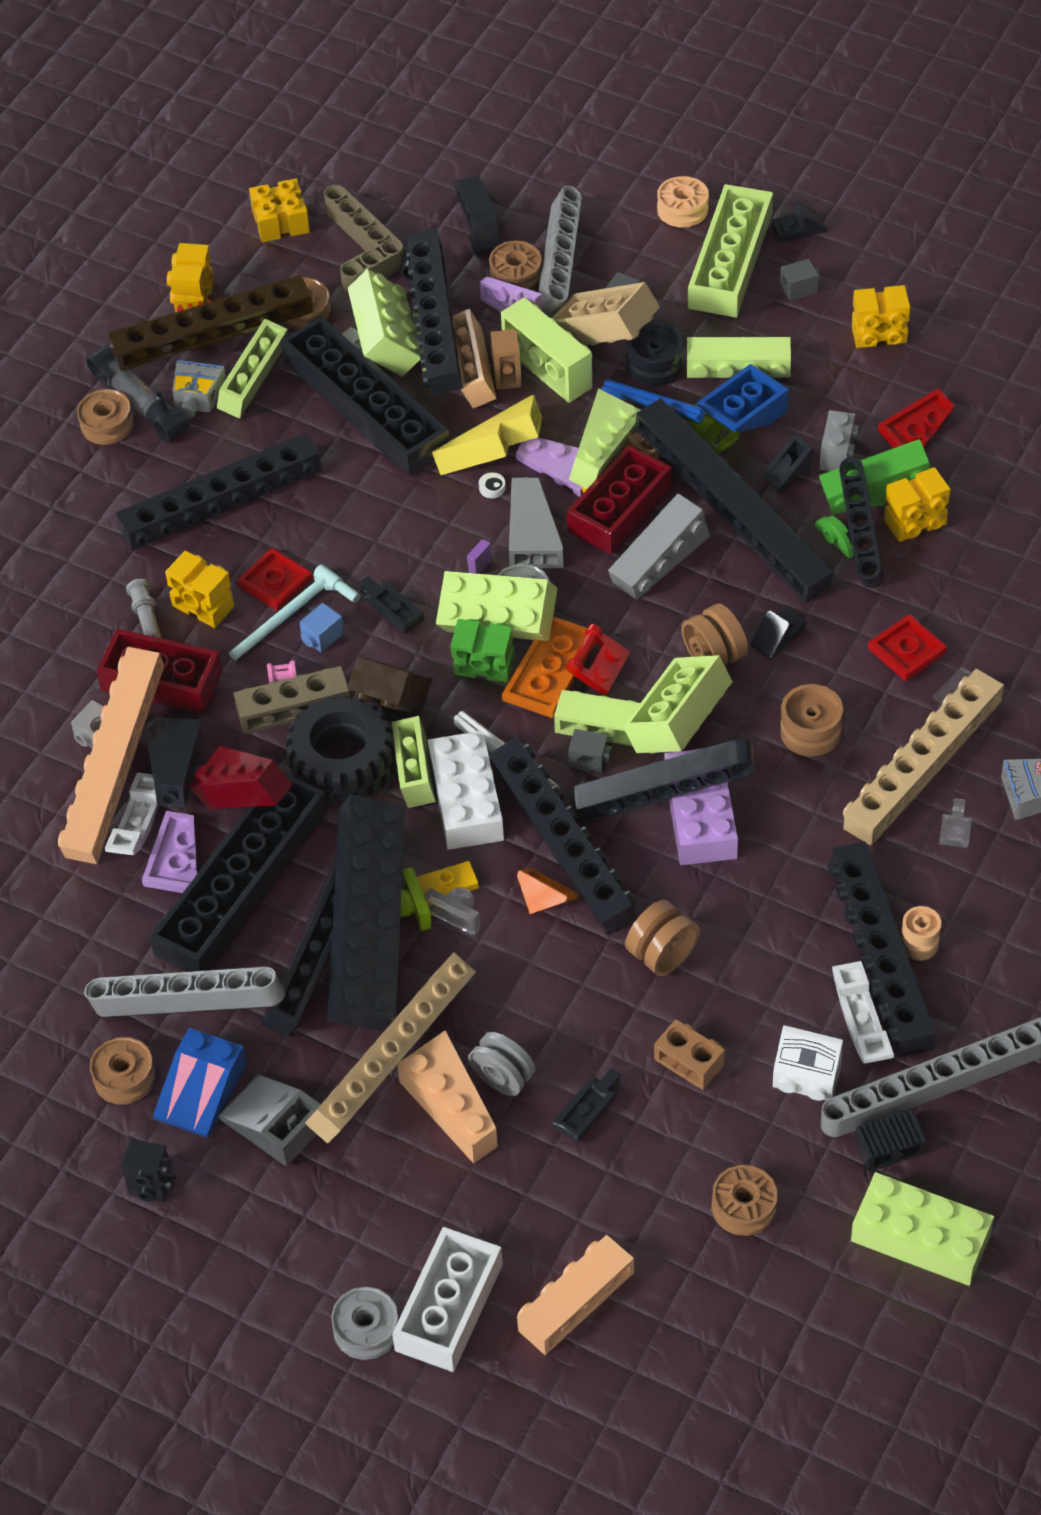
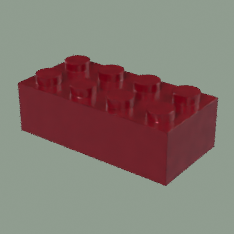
M627 445L567 510V531L612 555L672 488V467Z
M116 628L96 669L101 691L110 692L111 683L116 681L119 673V660L122 656H125L127 647L157 652L164 663V669L152 702L204 714L223 673L219 651Z

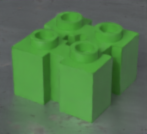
M457 619L450 646L452 658H454L455 675L476 678L477 675L486 676L487 680L509 683L515 659L514 644H512V627L502 623L490 624L487 627L481 626V622L476 619Z

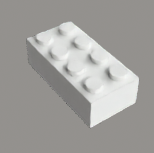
M478 731L429 739V759L447 850L504 841L503 821L484 732Z
M443 1227L393 1332L395 1351L454 1372L502 1268L501 1247Z

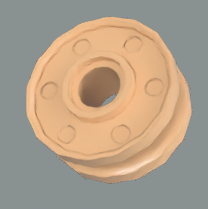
M678 176L668 179L660 185L657 193V211L662 221L668 225L680 228L695 226L705 220L708 214L709 193L708 188L703 182L688 176Z

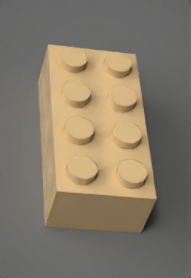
M646 282L575 293L552 318L561 328L569 331L582 345L590 344L593 346L602 342L613 343L622 339H634L639 335V330L653 319V314L660 306Z

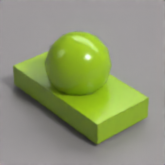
M412 867L403 869L402 877L405 889L401 890L400 917H408L414 913L421 931L431 929L430 909Z

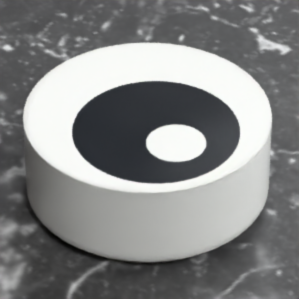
M498 473L484 474L479 480L480 493L486 498L500 497L505 492L504 477Z

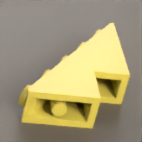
M535 396L527 397L432 451L440 475L506 457L510 445L538 438L542 415Z

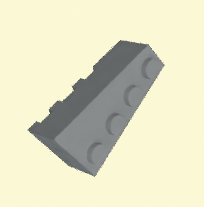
M677 494L608 570L612 583L636 600L648 592L653 585L710 537L703 510L680 494Z

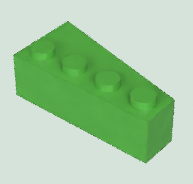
M920 439L860 460L866 475L871 507L889 504L886 500L888 484L907 478L908 481L913 480L917 473L931 469ZM839 468L819 475L832 514L846 512ZM851 470L847 473V476L853 477L859 471ZM856 494L851 500L859 501L863 498V495Z

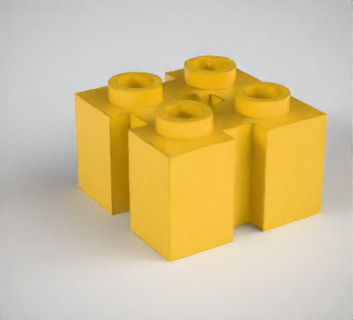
M297 178L278 182V187L269 188L267 184L249 188L252 212L262 243L281 239L280 234L290 233V237L310 233L307 210L301 197Z
M179 243L177 253H173L172 271L167 273V285L171 286L170 303L174 304L175 313L177 312L178 305H182L185 310L188 303H191L193 307L197 306L199 301L202 304L208 303V296L211 295L214 284L213 269L210 267L209 245Z
M905 285L884 287V292L876 293L874 288L854 290L852 331L856 348L874 347L880 341H886L887 345L907 343V322H909L910 305Z
M935 467L917 473L913 480L908 481L907 478L887 485L886 500L890 505L885 506L884 521L899 542L915 538L924 528L927 531L935 530L947 523L948 510L946 505L949 503L950 488Z
M184 551L165 571L168 586L173 588L169 592L171 604L178 610L188 615L192 612L197 615L198 620L216 628L234 608L229 573L223 567L213 564L207 566L206 561L201 556Z

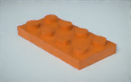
M553 616L549 641L534 640L502 693V701L553 718L561 691H569L576 679L574 675L567 671L566 665L571 658H574L585 639L587 628ZM594 643L593 647L591 648V650H590L588 656L590 655L592 649L594 648L595 643Z

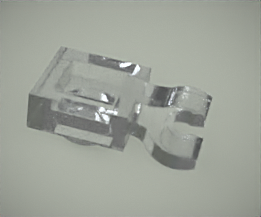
M954 798L952 815L943 814L939 844L968 848L972 818L963 817L965 799Z

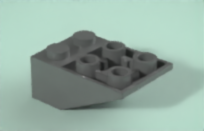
M257 1074L218 1115V1118L287 1167L317 1135L305 1122L321 1104L297 1088Z

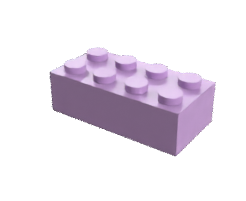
M697 750L664 753V760ZM727 782L669 799L680 865L737 859L738 838Z

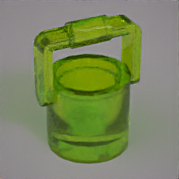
M706 412L700 423L681 418L692 426L694 432L701 439H705L709 443L711 449L716 454L730 447L740 435V432L735 433ZM722 428L730 432L718 444H714Z

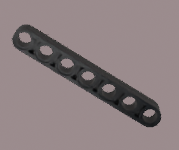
M736 739L572 787L569 791V804L578 817V820L575 822H590L747 777L755 770L753 745L749 740Z

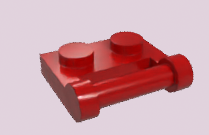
M590 624L585 631V639L574 658L568 661L566 669L576 678L605 696L631 651L605 635L599 626ZM595 643L600 648L587 669L583 663Z

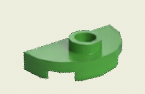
M824 516L816 521L815 528L824 535L827 542L834 544L849 559L854 556L853 546L845 534L849 530L839 519L834 516Z

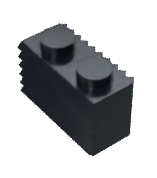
M913 1110L908 1112L895 1111L879 1121L873 1119L866 1120L855 1129V1145H857V1149L868 1171L926 1153L927 1139Z

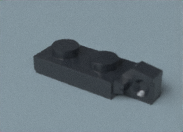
M369 576L360 581V591L365 595L364 598L368 605L404 635L425 620L424 613L389 583L378 585Z
M610 1068L601 1080L598 1078L589 1079L554 1120L553 1127L578 1144L614 1102L618 1095L616 1089L621 1083V1073Z

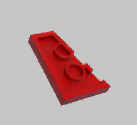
M938 388L878 425L877 431L893 448L920 439L923 448H925L953 413L955 405Z

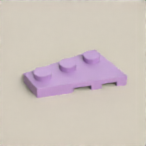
M485 277L480 281L481 300L500 313L524 297L532 304H536L542 311L541 293L490 277Z
M539 437L521 442L516 452L517 460L540 474L546 473L554 478L557 484L561 486L566 485L571 488L577 496L580 497L583 494L582 486L569 480L579 448Z
M166 811L146 866L142 883L145 887L183 893L197 875L194 815Z

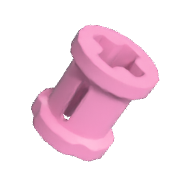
M291 660L289 664L274 666L271 663L267 664L269 683L297 676L294 660Z

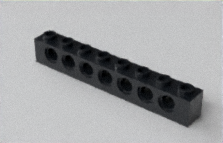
M437 228L408 235L409 246L405 247L408 262L411 261L410 264H407L409 276L414 280L410 281L412 295L416 296L415 299H412L415 314H418L417 317H414L418 332L421 331V334L417 335L420 350H423L422 353H419L422 367L426 368V371H422L425 387L430 386L433 396L463 389L443 247Z
M305 432L116 512L119 530L133 551L321 471L320 453Z
M515 737L490 752L488 755L494 769L605 933L609 935L635 919L637 916L633 907L637 903L629 890L622 891L619 886L622 883L620 877L613 868L611 870L607 869L604 864L607 862V859L599 847L595 849L590 844L593 841L585 826L579 828L575 822L578 820V817L570 805L564 806L561 801L564 797L557 785L551 786L547 779L550 776L542 764L536 765L533 761L536 756L529 744L522 745L518 737ZM526 768L524 772L517 773L518 770ZM541 789L539 792L531 794L533 790ZM548 810H555L553 813L545 815ZM562 831H569L566 835L559 836ZM577 852H584L581 856L573 857ZM591 873H598L594 878H587ZM613 894L610 899L602 900L605 895Z
M866 841L832 848L831 860L827 862L828 871L831 878H836L837 897L839 901H844L846 907L844 908L845 920L848 925L852 924L853 942L856 949H861V962L865 973L869 972L871 977L869 984L872 996L878 997L880 1002L878 1011L881 1021L887 1022L889 1028L887 1029V1036L891 1047L895 1046L899 1057L934 1050L936 1033ZM901 1020H908V1021H910V1022L905 1023V1022H902Z

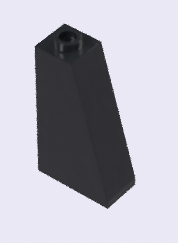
M147 717L145 726L157 806L185 807L190 791L188 785L193 780L203 743L201 720Z

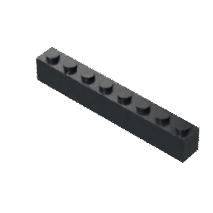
M336 857L280 978V982L285 989L284 999L277 1005L268 1006L260 1022V1025L285 1038L298 1024L331 950Z

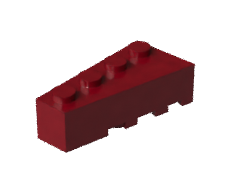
M219 746L207 763L195 772V778L188 786L208 809L277 805L293 784L273 760Z

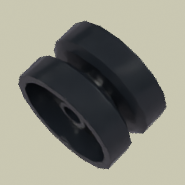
M650 321L639 330L640 333L637 337L627 340L626 369L630 377L636 382L646 386L659 387L670 384L679 376L682 370L683 337L680 331L672 324L663 321Z

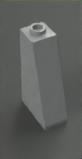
M527 477L512 478L509 534L510 566L528 564L538 568H563V546L539 479Z

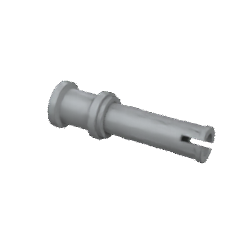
M135 579L126 586L127 594L131 596L133 601L131 605L132 611L139 616L144 635L162 639L154 614L156 603L149 593L150 584L146 579Z

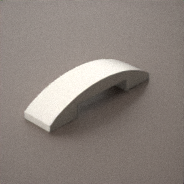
M136 774L129 790L130 801L118 829L113 828L105 846L106 852L135 855L145 843L159 807L156 803L152 774Z
M862 962L833 966L832 971L842 1011L861 1060L865 1064L894 1058L886 1030H882L871 999L869 982Z

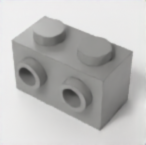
M829 410L821 446L820 470L833 471L839 468L844 459L854 457L855 444H852V441H857L859 425H854L855 414Z

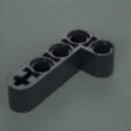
M479 176L457 179L454 181L456 196L469 225L474 255L490 253L499 246L497 222L492 203Z

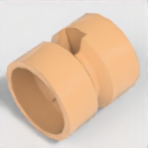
M917 906L908 910L903 917L901 940L907 956L913 960H928L938 951L941 919L935 910L925 906Z

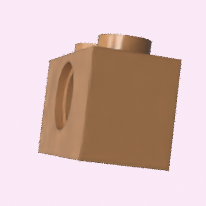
M516 329L491 332L492 363L496 390L522 387L520 350Z

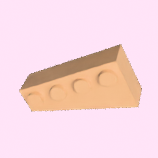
M443 1031L397 1064L399 1081L473 1163H476L498 1147L496 1127L446 1031Z

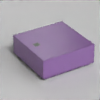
M482 539L467 555L469 573L480 574L492 561L490 542Z

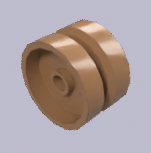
M714 604L705 609L702 615H694L682 624L681 633L691 657L720 655L726 667L728 663H735L744 658L748 653L746 635L735 615L722 604Z
M817 684L801 685L792 689L784 697L781 705L780 734L787 748L796 754L808 757L822 756L832 751L839 744L842 734V700L831 689Z
M660 900L648 907L634 922L628 932L625 948L638 960H644V964L656 975L665 976L679 967L690 955L698 941L700 927L686 915L681 916L678 908L668 900Z

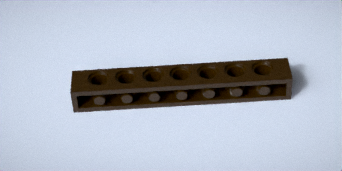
M302 275L287 278L279 282L109 332L110 348L119 370H127L258 330L264 319L278 324L313 313L312 296Z

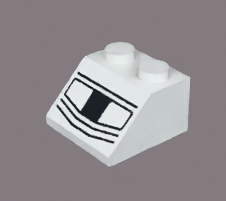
M784 1025L773 1071V1087L779 1088L786 1093L795 1092L807 1095L811 1099L818 1101H827L833 1098L841 1071L843 1040Z

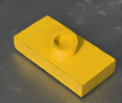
M469 861L417 876L427 904L479 889L478 881Z

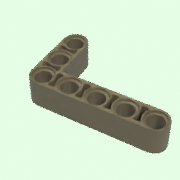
M340 185L327 187L324 191L327 215L365 250V252L341 265L340 273L343 291L349 294L348 288L366 269L376 274L379 273L385 278L400 271L404 260L402 242L344 187Z

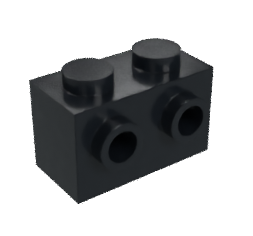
M135 1139L129 1140L121 1163L129 1196L138 1197L146 1202H165L168 1191H173L176 1175L172 1172V1159L168 1157L166 1145Z

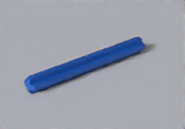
M606 380L602 386L603 391L616 398L645 407L662 398L676 410L680 418L696 423L702 422L705 416V411L701 407L619 382Z

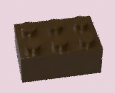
M357 656L347 689L356 691L354 697L380 703V705L391 709L413 713L414 709L423 710L433 679Z

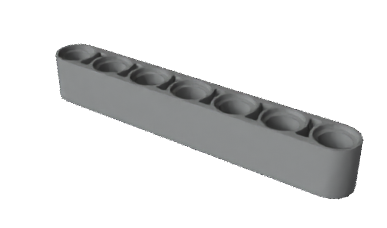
M564 186L551 205L538 292L542 294V312L549 318H552L559 311L569 294L582 199L580 192L572 186Z
M254 967L97 978L86 985L84 994L99 1016L109 1017L268 1007L277 1005L284 999L285 989L272 968Z

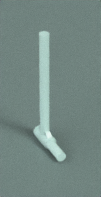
M321 564L314 571L315 582L232 649L229 655L233 660H238L323 589L337 590L353 603L358 602L361 595L345 584L341 577Z

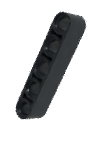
M848 457L841 462L839 472L855 564L861 584L867 588H874L881 584L883 570L868 485L862 462L858 458ZM851 470L859 471L853 477L847 476V473ZM856 494L863 495V498L859 501L851 500ZM859 519L868 520L865 525H855ZM869 543L872 545V547L866 551H862L859 549L860 546H862L863 544ZM869 568L877 570L871 576L864 575V572Z

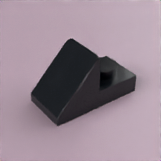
M796 200L795 214L775 218L771 222V227L779 243L826 232V227L819 213L799 200Z
M794 433L762 475L775 487L784 492L799 472L809 476L814 449L798 434Z
M787 607L778 614L769 610L750 642V646L772 660L806 628L807 620Z

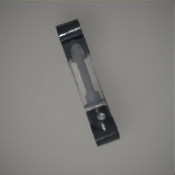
M106 345L86 357V364L91 373L97 379H101L102 384L107 389L117 390L125 394L130 404L154 426L163 441L169 442L189 429V422L184 413L179 408H172L168 405L163 392L155 393L131 368L123 371L119 370L110 345Z

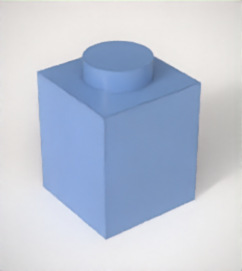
M321 603L300 621L302 641L308 647H314L321 653L344 634L342 616L324 603Z

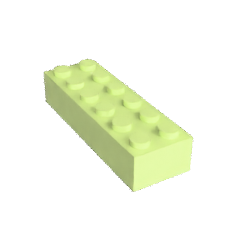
M724 185L688 286V309L737 318L772 216L773 192Z

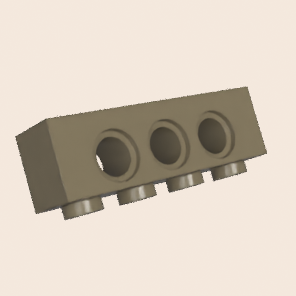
M341 666L233 692L236 710L244 734L292 723L294 720L297 721L296 716L302 710L307 711L310 704L314 702L317 704L323 702L322 699L327 697L338 699V696H347V699H350L349 689H347L348 686Z

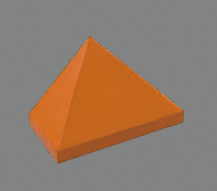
M533 868L519 870L517 874L530 914L575 900L579 896V893Z

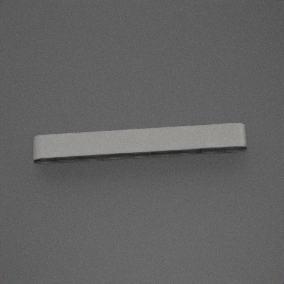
M1041 1017L828 1099L822 1105L820 1125L822 1131L828 1136L839 1137L855 1131L856 1127L866 1120L873 1119L879 1121L880 1119H885L895 1111L909 1110L1040 1059ZM1021 1042H1028L1030 1043V1045H1026ZM996 1052H999V1053H1002V1054H1004V1055H997V1054H995V1053H996ZM967 1063H974L976 1066H971ZM945 1073L950 1076H942L940 1074ZM913 1084H920L922 1087H915ZM890 1094V1095H893V1096H895V1097L889 1098V1097H886L885 1095ZM859 1105H865V1106H867L868 1108H864V1109H863V1108H859V1107H857V1106H859ZM830 1116H838L840 1119H832Z

